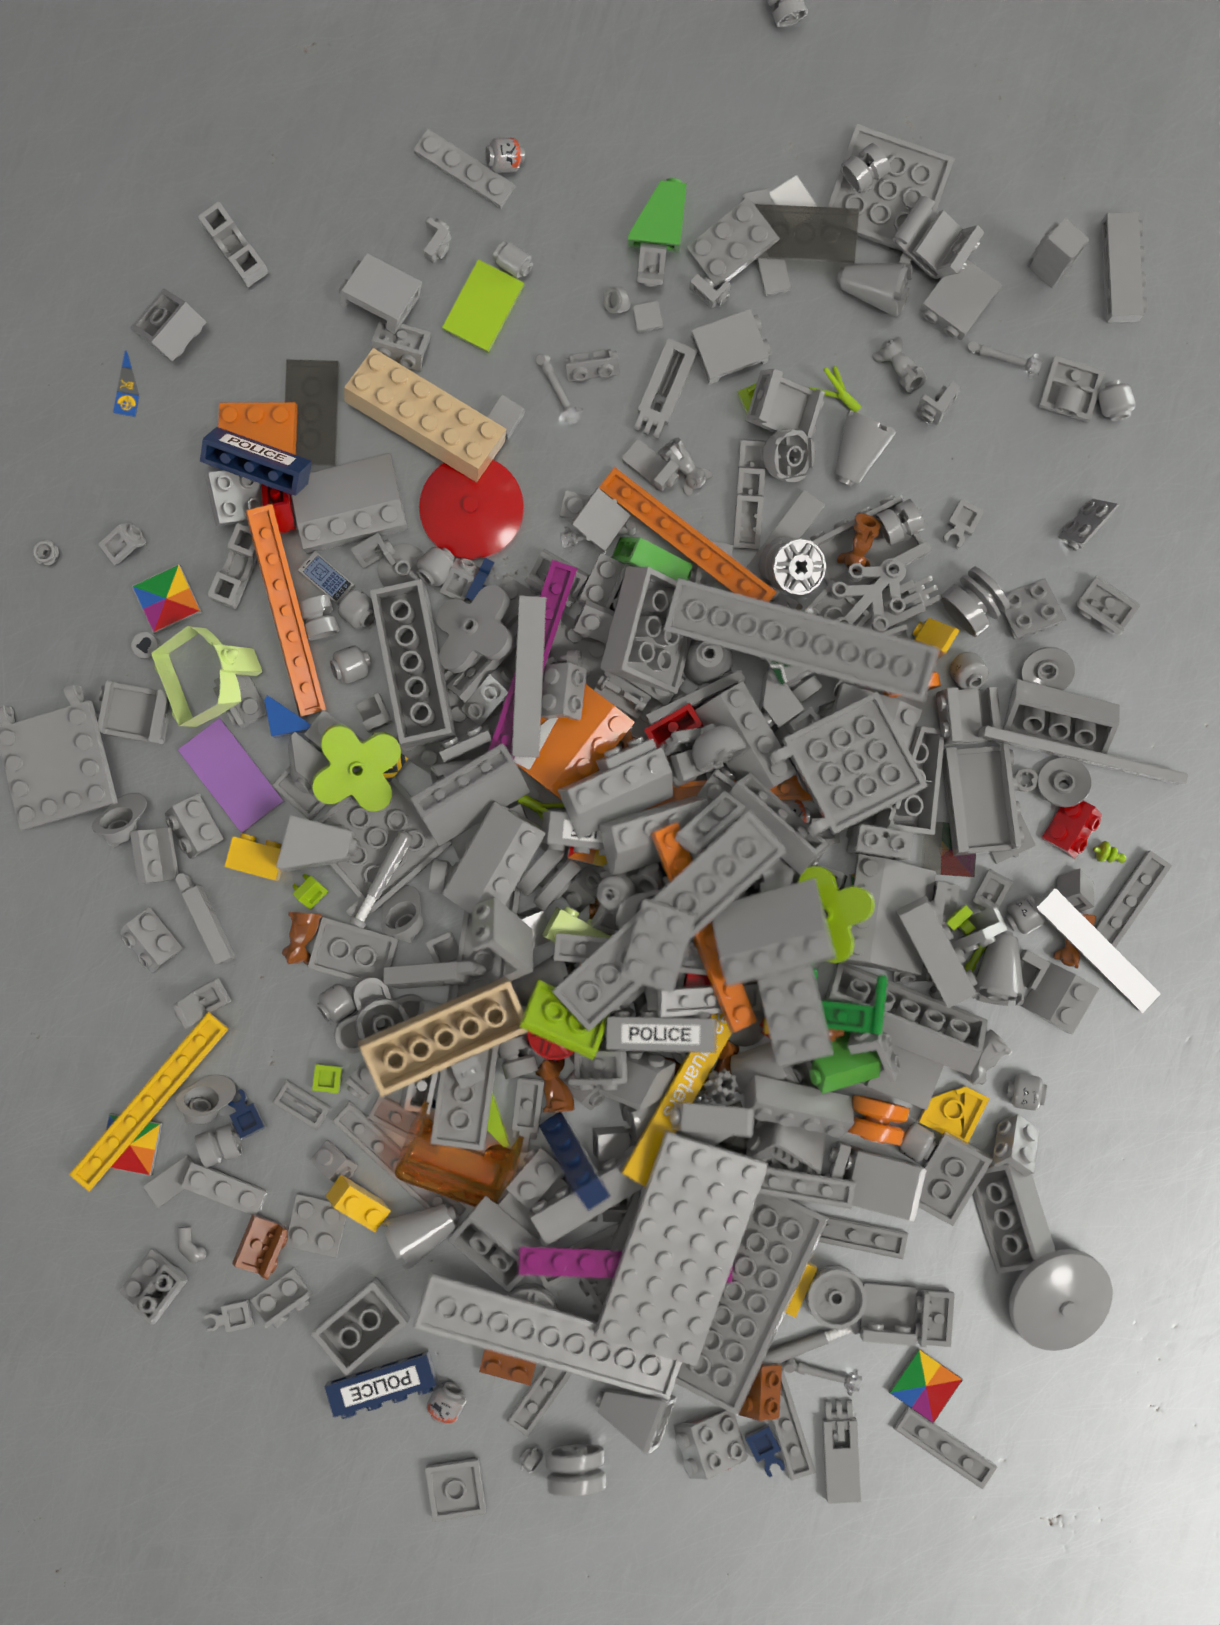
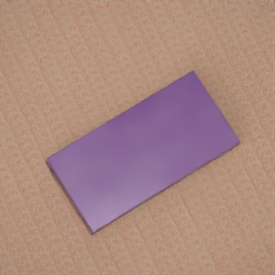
M218 718L178 749L241 833H244L284 802L221 718Z

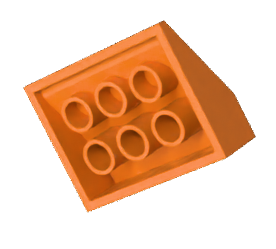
M585 684L581 720H573L567 717L558 718L539 752V758L535 759L531 768L527 769L517 763L516 765L562 801L558 789L596 773L599 769L596 760L605 757L604 752L615 748L635 722ZM541 717V724H540V725H542V724H543L544 722H546L548 719H545V718H542V717Z

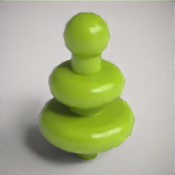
M1103 841L1098 847L1095 846L1093 849L1096 852L1098 862L1107 860L1108 863H1112L1117 860L1119 863H1124L1127 859L1125 854H1118V849L1111 847L1108 841Z

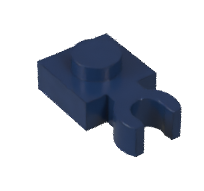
M487 558L484 559L465 596V600L472 603L478 592L486 587L484 583L495 562Z
M239 1089L240 1101L234 1103L232 1100L228 1105L236 1110V1112L229 1116L240 1139L243 1140L265 1129L266 1126L256 1105L252 1103L247 1106V1094L242 1089Z
M769 1425L745 1436L756 1462L765 1460L764 1469L768 1477H772L770 1466L774 1463L778 1464L782 1471L785 1470L782 1459L775 1456V1453L781 1451Z

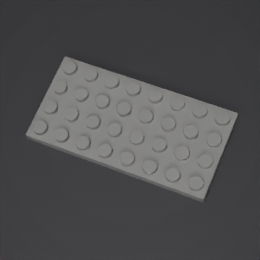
M665 1131L594 1332L595 1337L693 1366L697 1365L768 1167L766 1162Z
M758 1193L732 1265V1283L726 1282L697 1365L693 1366L681 1362L675 1381L676 1384L735 1415L739 1414L829 1218L789 1198Z

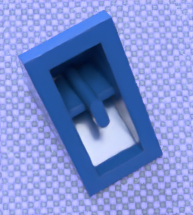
M268 695L264 700L272 737L279 738L292 735L294 732L297 734L307 732L311 724Z

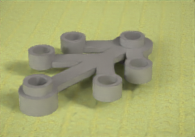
M895 558L887 559L881 566L863 567L859 563L852 564L848 570V577L852 581H859L862 578L879 579L874 585L847 586L844 582H836L831 589V595L834 599L863 597L845 617H838L835 621L853 625L872 603V630L884 633L889 626V621L884 617L882 591L887 585L889 586L891 601L888 605V610L893 615H900L906 606L905 601L901 598L899 584L906 575L904 564ZM894 567L897 570V574L890 573L889 568ZM852 569H858L861 575H854ZM835 588H842L844 593H836ZM893 603H898V604H900L901 609H900V610L894 609L892 604H893ZM876 622H882L884 624V628H878L876 626Z

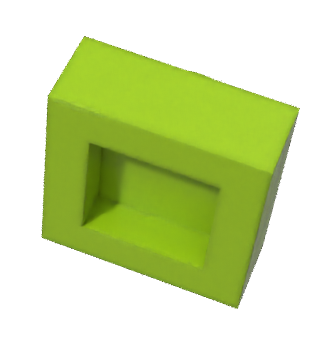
M315 1064L312 1091L339 1094L343 1067Z

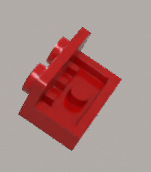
M1084 800L1071 807H1060L1042 839L1065 851L1070 857L1075 859L1078 854L1085 850L1087 839L1092 831L1097 830L1102 814L1095 806Z

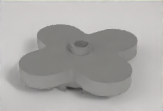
M488 585L478 592L471 604L454 598L446 601L439 608L436 617L437 625L449 634L439 653V660L444 668L452 673H461L468 669L473 661L479 659L478 657L480 656L490 660H498L510 651L513 644V635L508 628L502 625V618L510 604L507 592L497 585Z
M373 976L364 977L355 984L352 993L357 1013L338 1022L334 1029V1040L337 1046L346 1053L361 1052L358 1041L417 1016L420 1000L423 999L414 994H406L392 999L387 985H384L381 979ZM383 1018L385 1020V1025L383 1027H377V1021Z

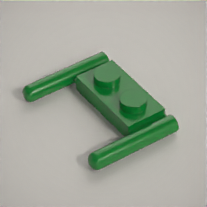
M814 968V972H815V976H816V981H817L818 970H817L816 968ZM879 975L877 977L874 1007L821 1001L828 1029L882 1035L888 982L887 976Z

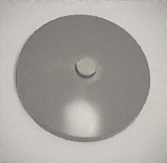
M1065 1249L1045 1254L1032 1262L1015 1282L1009 1300L1011 1321L1022 1338L1034 1347L1049 1351L1074 1347L1091 1337L1105 1321L1112 1304V1283L1104 1267L1094 1257L1085 1252Z

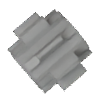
M726 1069L719 1071V1073L716 1071L708 1075L709 1080L703 1084L705 1089H707V1098H713L716 1104L723 1102L724 1099L727 1102L734 1099L733 1094L739 1089L735 1081L736 1076L730 1075Z

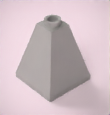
M610 1389L600 1392L596 1406L599 1407V1414L645 1454H649L659 1447L677 1397L671 1395L670 1399L666 1400L640 1392Z

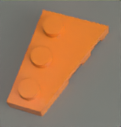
M295 402L219 403L218 427L296 455L298 404Z

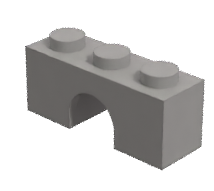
M219 201L198 215L203 227L247 287H250L269 273L264 262L251 244L243 237Z
M240 523L236 524L228 543L229 552L222 570L216 572L207 594L211 600L235 610L238 607L257 561L250 529Z

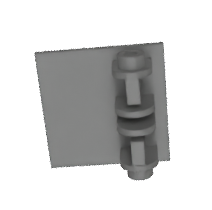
M1097 499L1086 502L1081 507V512L1076 518L1064 526V531L1058 536L1059 539L1070 541L1068 545L1075 551L1078 548L1082 549L1120 505Z
M1046 579L1005 593L1010 603V608L1004 614L1012 628L1010 633L1013 639L1017 638L1020 640L1026 635L1036 634L1037 631H1044L1045 628L1053 625L1058 626L1059 623L1066 621V617Z

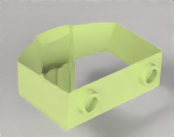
M187 626L151 653L155 662V670L160 675L171 704L172 715L179 726L197 727L241 702L236 674L258 676L263 672L253 648L222 645L207 628ZM200 633L209 644L215 646L221 661L220 695L217 705L193 718L169 653Z

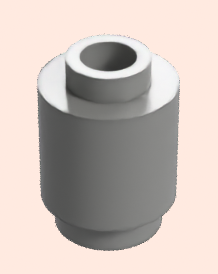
M501 242L493 254V259L497 261L496 264L516 278L525 277L533 266V263H531L532 257L511 242Z

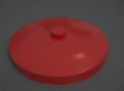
M495 460L491 461L477 482L448 464L443 463L431 473L423 486L419 501V513L427 536L437 548L441 550L443 548L448 549L455 558L481 560L498 554L514 540L522 525L524 502L521 489L515 477L506 467Z

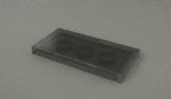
M755 204L780 238L779 241L756 259L855 263L859 209Z
M286 359L285 402H295L298 404L296 455L311 460V465L336 466L339 361Z

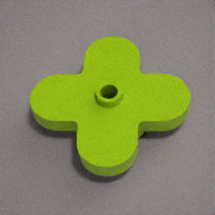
M336 724L328 727L321 736L320 744L323 753L329 760V764L320 769L313 777L312 789L316 798L325 804H336L349 795H353L365 810L375 812L384 809L391 801L392 789L383 773L393 767L400 758L401 747L397 739L389 733L378 732L361 741L345 725ZM359 765L362 767L358 772H352L354 766Z
M820 866L809 867L800 875L798 883L815 879L823 909L828 911L829 915L826 921L836 958L827 962H844L850 958L854 951L855 944L851 928L853 925L868 920L874 912L875 902L873 896L862 887H848L839 890L836 879L830 870Z

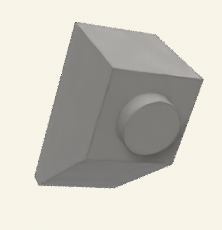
M294 732L288 743L292 780L299 790L305 793L308 792L313 796V777L320 769L329 764V760Z

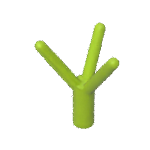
M833 366L834 375L825 367V374L839 393L820 389L825 392L824 396L838 398L851 411L857 412L862 406L846 391L838 367ZM809 387L811 390H819V388Z
M524 795L517 800V802L537 812L541 819H543V811H549L546 808H565L563 802L541 803L528 795Z

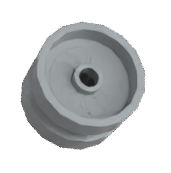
M548 849L516 886L526 896L531 895L540 886L542 889L535 896L534 903L543 911L554 900L557 901L573 883L571 881L582 869L573 860H568L558 870L556 866L564 857L563 851Z
M828 1265L816 1271L806 1293L805 1301L812 1316L821 1325L831 1329L847 1328L854 1325L862 1317L866 1308L867 1294L863 1284L850 1270L842 1266ZM838 1293L840 1295L839 1300H832L834 1294Z
M592 1444L560 1446L546 1451V1468L554 1471L547 1476L549 1493L559 1496H577L596 1493L606 1488L605 1471L599 1469L604 1464L603 1447Z

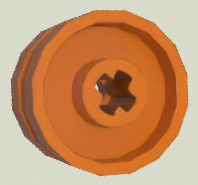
M853 1094V1111L864 1114L865 1118L854 1116V1125L847 1132L878 1143L886 1142L902 1145L903 1129L889 1123L890 1121L897 1123L907 1122L910 1108Z

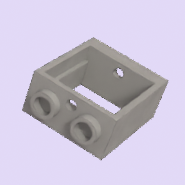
M863 824L854 825L850 828L847 852L898 861L909 860L914 833Z

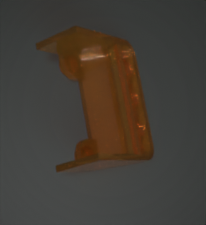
M424 1101L409 1129L396 1164L395 1176L403 1182L476 1207L485 1196L497 1203L517 1172L524 1137L519 1135L511 1149L497 1144L488 1147L484 1153L473 1149L430 1144L434 1122L426 1118L429 1103Z

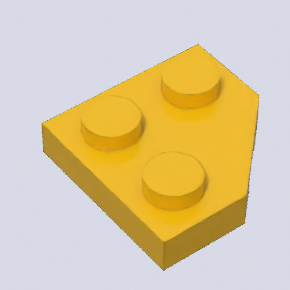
M962 1086L933 1096L927 1110L923 1109L918 1122L941 1134H944L946 1131L968 1143L990 1098L966 1086Z

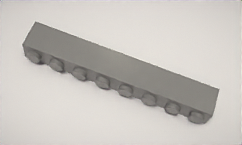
M677 1130L675 1133L713 1146L732 1136ZM636 1145L624 1151L625 1155L618 1160L612 1158L601 1165L602 1169L598 1173L611 1197L590 1211L586 1209L572 1187L569 1188V1186H564L554 1193L555 1197L547 1202L544 1199L531 1207L532 1210L528 1214L546 1246L642 1189L640 1184L621 1173Z

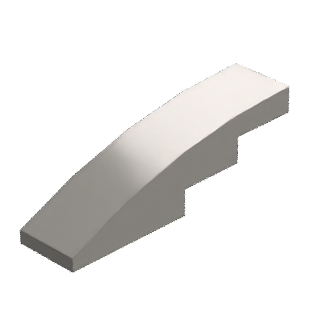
M741 439L733 547L760 549L765 465L762 455L766 441Z

